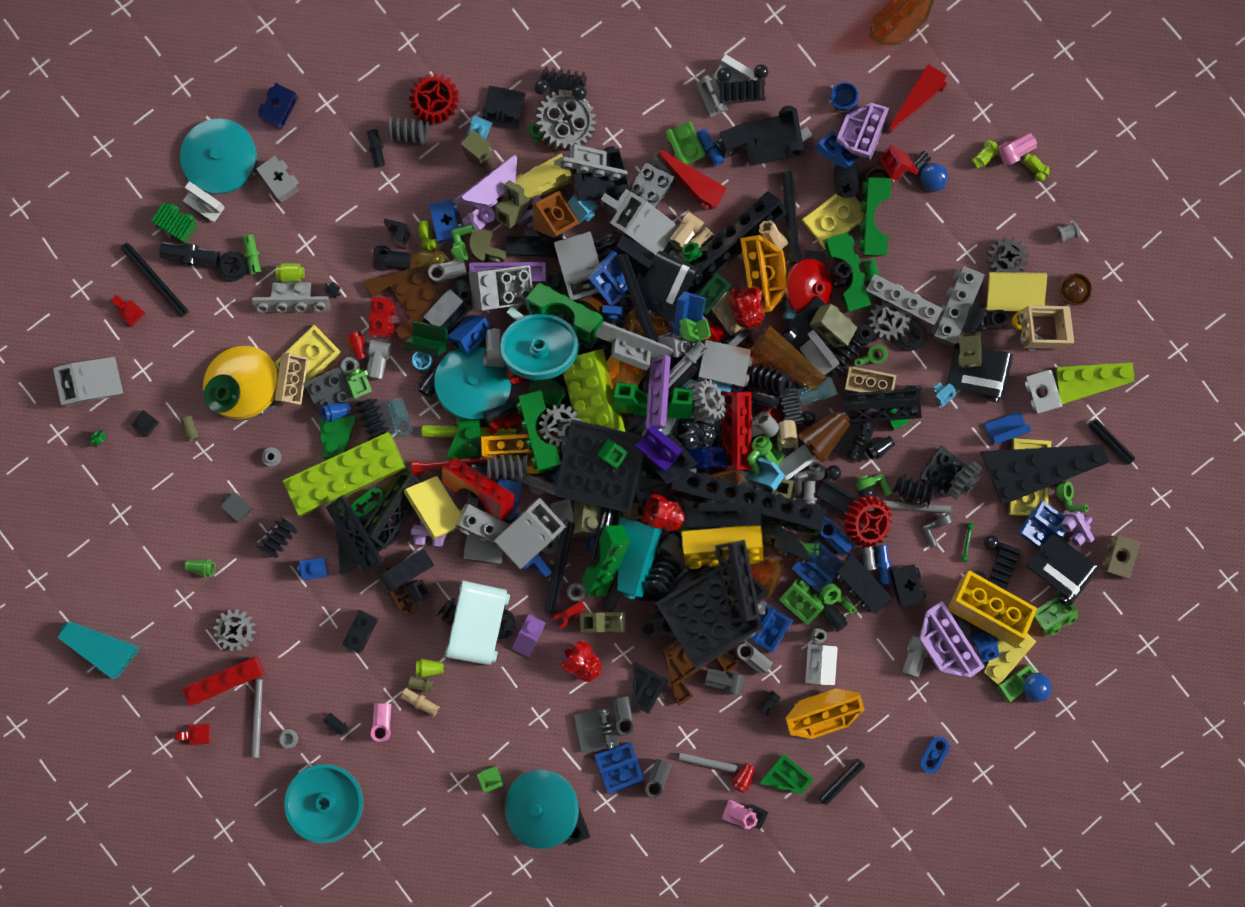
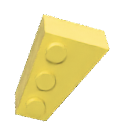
M561 153L547 162L532 168L529 172L517 175L515 184L524 188V195L531 200L572 183V175L570 170L561 169V166L554 165V160L563 157Z

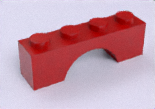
M456 457L442 467V484L455 492L462 488L472 491L481 500L486 512L498 520H503L513 511V493L488 479Z
M254 657L189 685L182 690L189 707L266 674L259 657Z

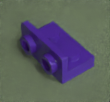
M653 424L635 446L664 472L677 460L682 451L679 446Z

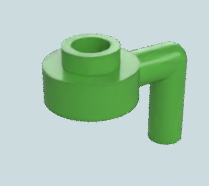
M472 224L453 229L451 232L454 241L451 253L453 258L459 262L468 259L467 248L464 242L461 241L460 235L474 232Z
M874 345L869 349L868 355L856 359L854 363L856 366H861L868 362L881 364L887 359L888 351L882 345ZM877 350L881 351L882 356L880 358H877L875 356V352Z
M759 436L752 442L753 451L747 457V461L754 475H758L761 472L755 459L759 455L767 454L772 449V443L767 436Z
M883 474L870 478L866 475L857 479L858 483L855 486L858 492L879 483L885 496L892 494Z
M1069 481L1059 482L1056 487V495L1061 501H1064L1066 511L1070 513L1076 511L1088 512V505L1072 504L1071 499L1074 494L1072 483Z
M828 584L821 590L820 596L825 603L834 604L839 602L850 614L856 612V608L846 597L841 595L840 589L835 584Z

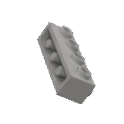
M966 266L956 270L953 277L955 281L953 288L949 287L945 296L948 298L946 305L942 304L941 317L931 329L933 333L932 339L951 347L956 345L965 324L969 306L973 305L985 274Z
M465 504L455 525L460 527V532L467 535L473 533L477 535V540L483 543L489 541L494 544L493 547L502 551L494 540L510 524L502 520L500 521L469 504Z

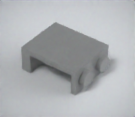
M705 340L704 345L708 349L701 355L696 381L712 380L738 386L737 390L741 391L744 386L748 385L749 381L747 368L751 367L753 356H750L751 350Z

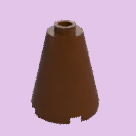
M836 411L799 432L797 437L823 463L850 426L848 422L850 418L843 411L841 413Z

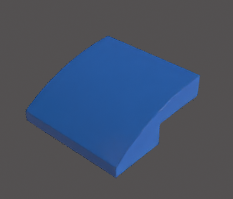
M832 130L814 148L829 161L848 168L859 157L852 155L836 141L838 135Z
M612 251L588 278L610 306H614L626 295L625 291L628 289L617 260L618 254L615 251Z
M1040 501L1030 513L1018 534L1040 550L1053 533L1060 538H1064L1066 531L1063 530L1060 524L1065 518L1046 502Z
M816 539L814 543H819V548H811V550H819L818 556L811 555L814 562L810 563L807 561V564H803L797 561L791 569L817 592L821 593V590L835 578L836 573L833 569L842 560Z
M766 604L765 614H759L760 618H758L764 630L749 639L774 653L793 620Z
M631 742L595 755L608 794L645 782Z

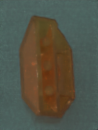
M934 0L890 1L872 18L869 37L881 45H901L928 19Z

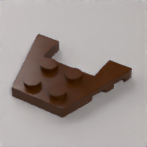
M421 266L364 282L373 297L391 287L411 319L395 329L404 345L405 341L412 336V323L414 321L424 322L425 314L441 298Z
M676 639L663 648V653L675 701L680 706L693 697L683 680L705 665L695 669ZM728 651L717 657L726 673L741 664Z

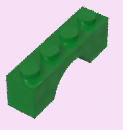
M865 178V182L862 183V193H865L864 201L861 202V212H864L863 220L860 221V231L863 232L862 239L859 240L861 255L887 256L888 236L881 233L876 227L874 214L878 205L891 197L892 178Z
M845 232L823 240L828 259H835L840 262L845 261L852 267V273L849 275L850 284L840 295L845 312L848 313L871 305L872 297L870 293L866 292L864 285L866 278L864 273L860 272L858 266L860 265V259L858 254L854 253V240L852 236Z
M540 283L526 298L527 310L534 314H562L569 317L574 322V330L577 337L589 344L596 338V332L603 323V317L599 313L585 308L581 303H576L566 295L559 294L549 286H544Z
M616 382L614 412L647 415L648 394L642 392L636 384ZM674 388L668 394L666 417L692 419L694 405L693 389Z
M541 390L519 396L520 402L516 404L519 414L523 413L525 420L521 421L523 430L529 433L530 439H526L529 451L533 450L535 457L531 458L534 469L538 468L539 473L560 468L561 462L556 445L543 442L536 433L537 423L541 415L547 413Z
M623 526L604 527L599 539V563L597 566H587L581 579L588 597L607 595L630 545V540Z

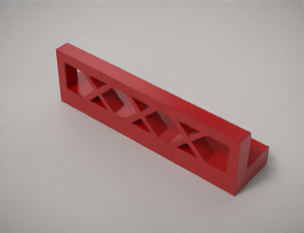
M721 392V395L725 396L724 400L727 403L724 406L727 411L724 413L725 416L721 418V469H751L747 461V457L751 453V392ZM728 396H732L731 406L728 404ZM729 417L732 418L731 426L728 424ZM729 436L732 437L731 445L728 443ZM729 455L732 457V465H728Z

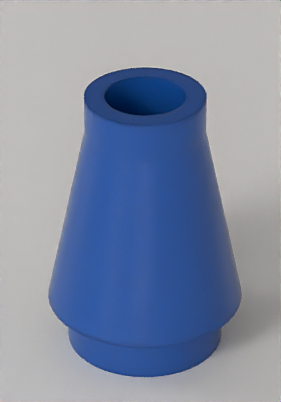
M349 403L325 404V406L321 407V415L324 421L332 422L347 414H351Z

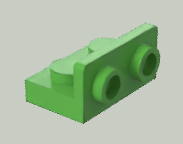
M687 121L673 130H666L667 142L673 147L676 159L690 165L706 156L691 121Z
M796 579L779 599L807 625L813 621L826 605L819 594L814 593L809 589L806 582Z
M1057 597L1037 609L1034 619L1042 628L1045 637L1053 636L1063 626L1071 625L1077 620L1078 610L1073 604L1071 606L1060 604L1057 601Z

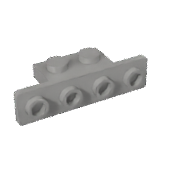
M577 144L570 146V158L561 157L554 160V165L561 166V169H576L579 173L589 172L593 173V176L596 177L607 176L610 180H620L621 177L627 175L626 170L606 166L607 151Z
M876 274L873 275L866 289V292L931 325H935L942 311L941 307L921 298L920 295L911 293L901 285L894 284Z
M311 282L273 283L271 297L252 298L253 309L256 313L329 312L331 307L327 296L311 297Z
M603 322L596 332V337L613 343L611 357L644 370L649 368L650 358H656L665 354L670 357L673 353V348L607 322Z

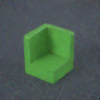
M497 766L477 774L484 793L504 784Z

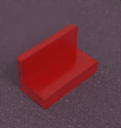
M892 145L887 148L879 159L890 178L895 181L900 178L905 170L916 175L919 172L908 154Z

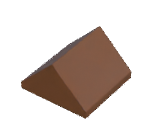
M560 191L533 205V230L556 237L580 223Z

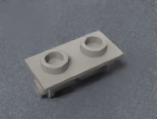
M707 75L701 78L702 81L697 82L696 85L710 117L727 111L726 104L720 103V90L714 76L709 77Z

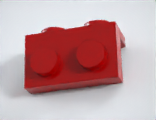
M371 298L369 335L390 339L391 334H394L392 315L396 313V304H393L391 298Z

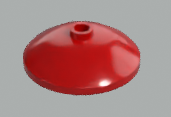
M815 259L801 260L792 267L786 280L785 289L788 303L796 313L799 314L817 295L828 305L833 288L830 272L822 262Z

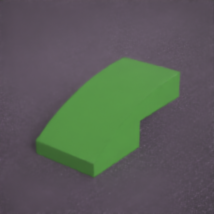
M1031 664L996 686L1006 703L1011 702L1024 692L1022 688L1025 684V679L1029 674L1036 673Z

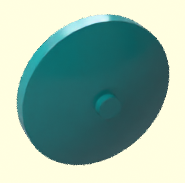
M210 119L196 125L187 134L181 146L180 162L184 174L192 184L210 194H228L238 190L249 181L256 168L257 151L253 139L242 126L227 119Z
M549 314L529 315L515 321L504 332L500 344L501 356L506 367L520 377L531 380L549 379L562 374L574 363L578 354V339L572 326L557 316Z
M478 346L469 356L463 355L460 348L451 351L442 359L435 373L434 388L438 401L448 413L462 420H484L483 413L505 405L511 391V381H509L506 365L504 368L484 366L483 357L486 349L484 347Z
M317 764L301 771L290 783L285 796V813L289 824L301 837L315 843H331L347 836L358 824L364 807L362 789L356 778L346 769L333 764Z
M539 769L526 772L513 782L506 796L505 815L510 830L520 842L531 848L548 849L563 843L575 829L579 813L578 801L572 786L563 776L551 770Z

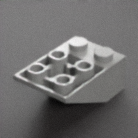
M631 191L610 222L611 229L621 235H628L655 255L658 251L665 249L670 238L679 227L659 210Z
M591 232L555 241V249L570 300L599 293L588 279L600 264Z
M530 265L469 271L473 310H489L526 304V298L533 291Z
M115 357L71 363L53 368L62 406L72 407L124 394Z
M539 498L519 515L494 542L521 569L566 526Z

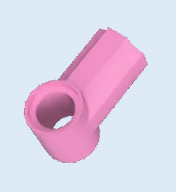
M1027 133L1014 141L998 146L997 149L1003 164L1007 166L1019 161L1021 156L1037 148V141L1031 133Z
M374 703L371 737L377 742H385L390 738L392 704ZM379 728L385 730V736L382 739L376 735Z
M728 800L722 816L723 820L747 829L755 826L758 820L756 813L745 809L744 805Z

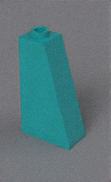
M620 517L619 526L624 527L630 540V545L618 569V590L624 592L623 596L635 599V596H643L645 590L643 585L649 576L662 529Z
M66 622L60 628V634L57 637L111 679H118L141 648L139 645L77 622Z

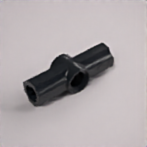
M162 242L159 249L160 259L178 261L181 264L197 266L198 264L217 267L220 259V251L200 248L197 245L187 243L179 245Z

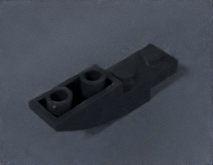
M763 522L761 526V534L764 536L763 540L773 544L776 541L774 548L779 550L778 554L788 558L789 555L795 556L796 561L807 564V561L810 563L814 562L810 552L791 533L779 525Z

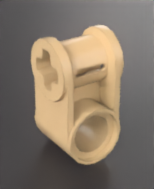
M793 420L780 422L777 434L778 451H782L785 448L798 449L795 422Z

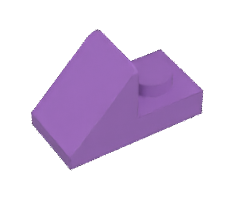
M528 615L512 649L530 657L546 622Z

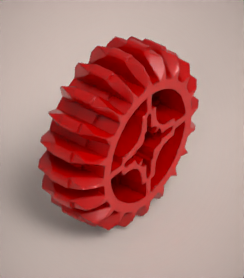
M436 73L433 74V78L426 74V80L420 77L421 83L414 82L413 84L416 89H410L413 95L409 96V100L413 102L409 105L411 108H414L413 114H418L419 120L424 118L425 123L431 119L433 125H435L436 120H439V123L442 124V118L444 117L449 121L448 114L454 116L455 112L453 109L459 108L456 104L460 102V98L457 97L459 91L455 89L456 84H450V78L444 81L445 77L443 74L439 78ZM430 86H434V88L430 91L425 90ZM442 87L449 92V101L441 96ZM437 95L438 100H437V101L435 100V102H432V101H431V97L434 98V96ZM420 97L428 102L427 111L420 106ZM437 107H444V109L434 112Z
M875 496L859 497V501L853 500V506H848L849 512L844 513L847 518L842 520L846 524L843 527L844 531H847L845 535L850 538L852 543L860 547L870 548V546H877V542L883 543L882 538L888 537L886 532L891 531L889 524L893 523L889 519L893 516L889 512L891 508L886 505L885 501ZM869 508H874V509H875V510L869 511V512L866 511V510L869 509ZM867 531H869V534L863 536L861 535L863 532L866 533Z

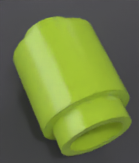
M282 263L276 266V279L282 283L301 282V278L305 277V269L301 267L300 263Z

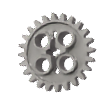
M559 90L558 95L552 92L551 98L546 96L545 102H540V107L536 110L538 114L535 116V120H538L535 127H541L538 134H544L542 140L548 139V146L554 143L555 149L561 146L562 151L567 146L570 150V146L573 144L586 145L587 140L591 139V134L595 131L593 126L597 123L593 121L596 114H590L593 107H587L589 101L575 100L570 95L569 90L565 94ZM566 106H571L574 111H568ZM549 113L556 114L557 118H551ZM574 123H580L582 128H577ZM557 130H563L566 135H560Z

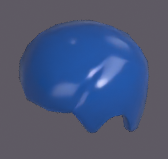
M841 82L833 87L830 99L835 108L847 111L854 108L858 103L859 92L854 84Z
M930 163L922 168L919 181L925 190L938 192L946 186L948 173L945 167L939 163Z
M1039 672L1029 674L1022 688L1027 696L1025 699L1032 703L1047 700L1052 692L1050 679Z

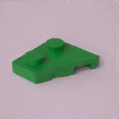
M356 415L341 417L332 422L319 420L324 458H332L346 451L354 423L357 420Z
M479 419L460 421L450 449L447 452V460H452L454 457L457 459L482 457Z
M783 753L760 783L802 794L814 779Z

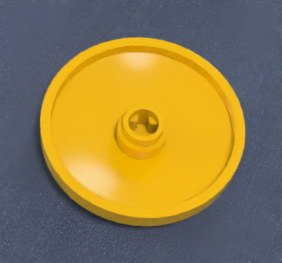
M237 346L219 354L208 366L204 375L203 391L207 383L217 375L225 374L236 379L241 391L238 403L231 410L218 414L229 419L243 420L260 414L273 402L279 371L271 357L261 349L252 346ZM227 392L223 394V398L226 397Z

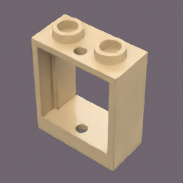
M1028 305L1019 311V322L1022 329L1021 340L1023 341L1024 348L1066 349L1074 344L1070 307ZM1032 316L1054 317L1057 340H1035Z

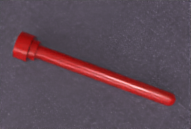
M484 457L459 459L468 466L475 463H487ZM413 460L411 461L412 473L416 476L421 475L426 470L442 469L451 460L429 463Z

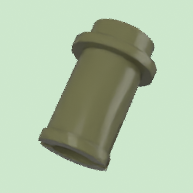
M187 416L180 420L186 434L185 439H188V442L197 440L200 434L196 430L192 416Z
M411 676L408 688L422 690L425 693L432 692L434 681H431L430 678L422 679Z

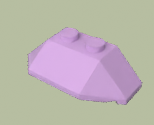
M869 103L866 107L847 114L836 141L852 155L871 160L889 108Z
M516 155L503 161L457 197L454 202L479 209L485 206L490 208L498 202L497 198L499 196L502 198L505 196L504 184L508 180L515 183Z
M943 601L926 611L919 640L939 672L970 678L982 670L984 665Z

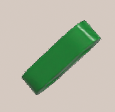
M372 488L354 501L351 507L357 517H362L376 509L385 495L380 489ZM373 492L376 494L380 493L378 497L380 500L378 502L373 500L369 503V500L373 497ZM365 503L368 504L363 508V513H356V510L358 509L357 504L361 506Z

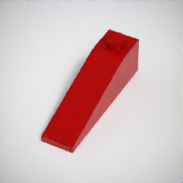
M928 64L887 132L889 134L892 133L935 97L938 91L942 93L947 84L944 81L947 75Z
M663 150L657 152L656 157L676 177L690 195L700 203L702 208L706 210L717 208L727 187Z

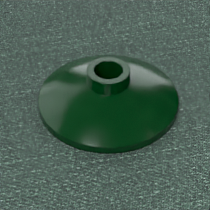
M225 374L213 377L204 389V401L208 408L218 413L227 412L234 408L240 398L239 383L233 377ZM227 392L226 397L223 398V394Z

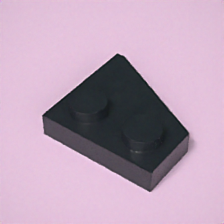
M635 662L633 667L632 705L650 714L668 680Z

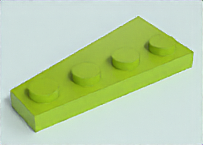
M1133 363L1055 368L1057 390L1062 404L1135 381Z

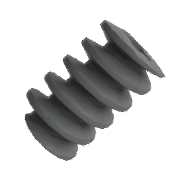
M392 116L389 117L388 134L390 140H394L397 136L398 141H402L404 138L405 142H409L412 138L413 143H417L418 139L420 144L425 143L429 130L428 121L423 126L422 120L416 125L415 119H412L411 123L408 124L407 118L401 123L400 117H397L395 122H393Z
M495 454L492 455L491 460L487 456L488 479H491L494 473L496 479H499L500 474L503 475L504 479L510 474L511 479L514 480L516 474H518L519 480H522L523 475L527 474V456L524 455L522 461L519 455H516L514 461L511 455H508L506 460L504 455H500L499 460H497Z

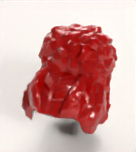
M755 286V288H745L742 291L732 290L729 304L732 311L735 312L734 319L736 323L739 324V327L746 328L759 326L765 317L763 306L760 304L762 299L760 289Z
M652 494L650 499L646 501L643 508L644 515L641 516V521L651 527L664 528L665 531H677L684 521V508L677 502L667 501L663 496Z
M580 640L573 645L572 649L565 650L564 653L567 660L561 663L560 668L568 673H574L579 680L584 682H591L600 676L602 662L592 653L591 647L587 642Z

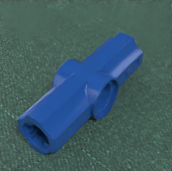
M805 514L801 516L802 518H807ZM824 517L823 527L819 536L827 541L843 557L854 544L833 522ZM826 525L832 528L833 532L830 536L823 533V527Z

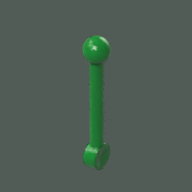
M973 523L967 524V537L964 554L961 558V561L965 563L968 560L967 553L971 531L974 529Z

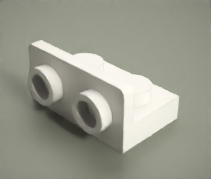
M189 181L185 186L189 193L184 198V203L212 222H215L225 207Z

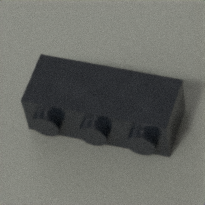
M849 554L833 569L836 573L835 578L842 585L845 583L849 587L847 591L853 598L856 599L858 597L862 603L860 605L867 613L871 611L876 614L892 599L855 556Z

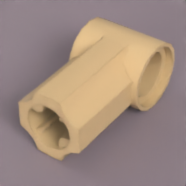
M688 212L669 242L675 249L682 251L690 239L698 234L704 222L691 212Z
M771 220L763 221L759 225L761 236L781 250L788 244L786 238L778 231L775 223Z

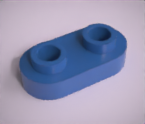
M941 736L931 739L920 759V767L923 771L935 773L939 770L950 748L947 739ZM938 742L942 744V747L939 750H937L935 747L936 743ZM929 759H931L933 762L932 766L930 767L926 765V762Z

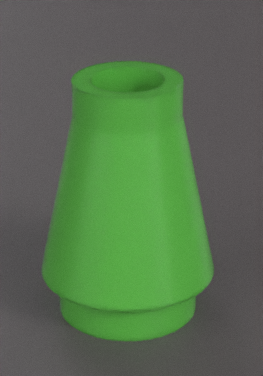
M210 559L187 560L185 571L204 578L212 577L215 573V562H212Z

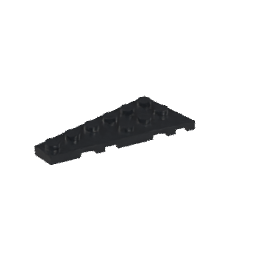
M1102 444L980 452L1002 505L1110 462Z

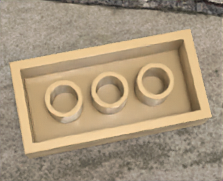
M727 290L711 311L726 333L732 336L742 327H739V324L734 319L735 312L732 311L729 304V298L732 296Z
M282 353L275 401L301 405L308 357Z
M849 366L844 391L859 393L894 390L897 375Z

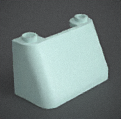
M461 580L459 587L460 596L458 595L445 657L491 666L492 662H496L498 651H495L504 605L508 606L510 594H507L506 589Z

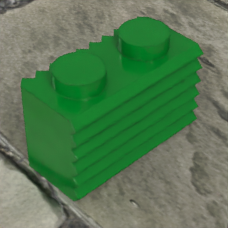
M162 202L151 222L180 241L187 243L198 227V224L194 222L195 218L187 212L184 215L178 212L180 208L171 202L168 205Z

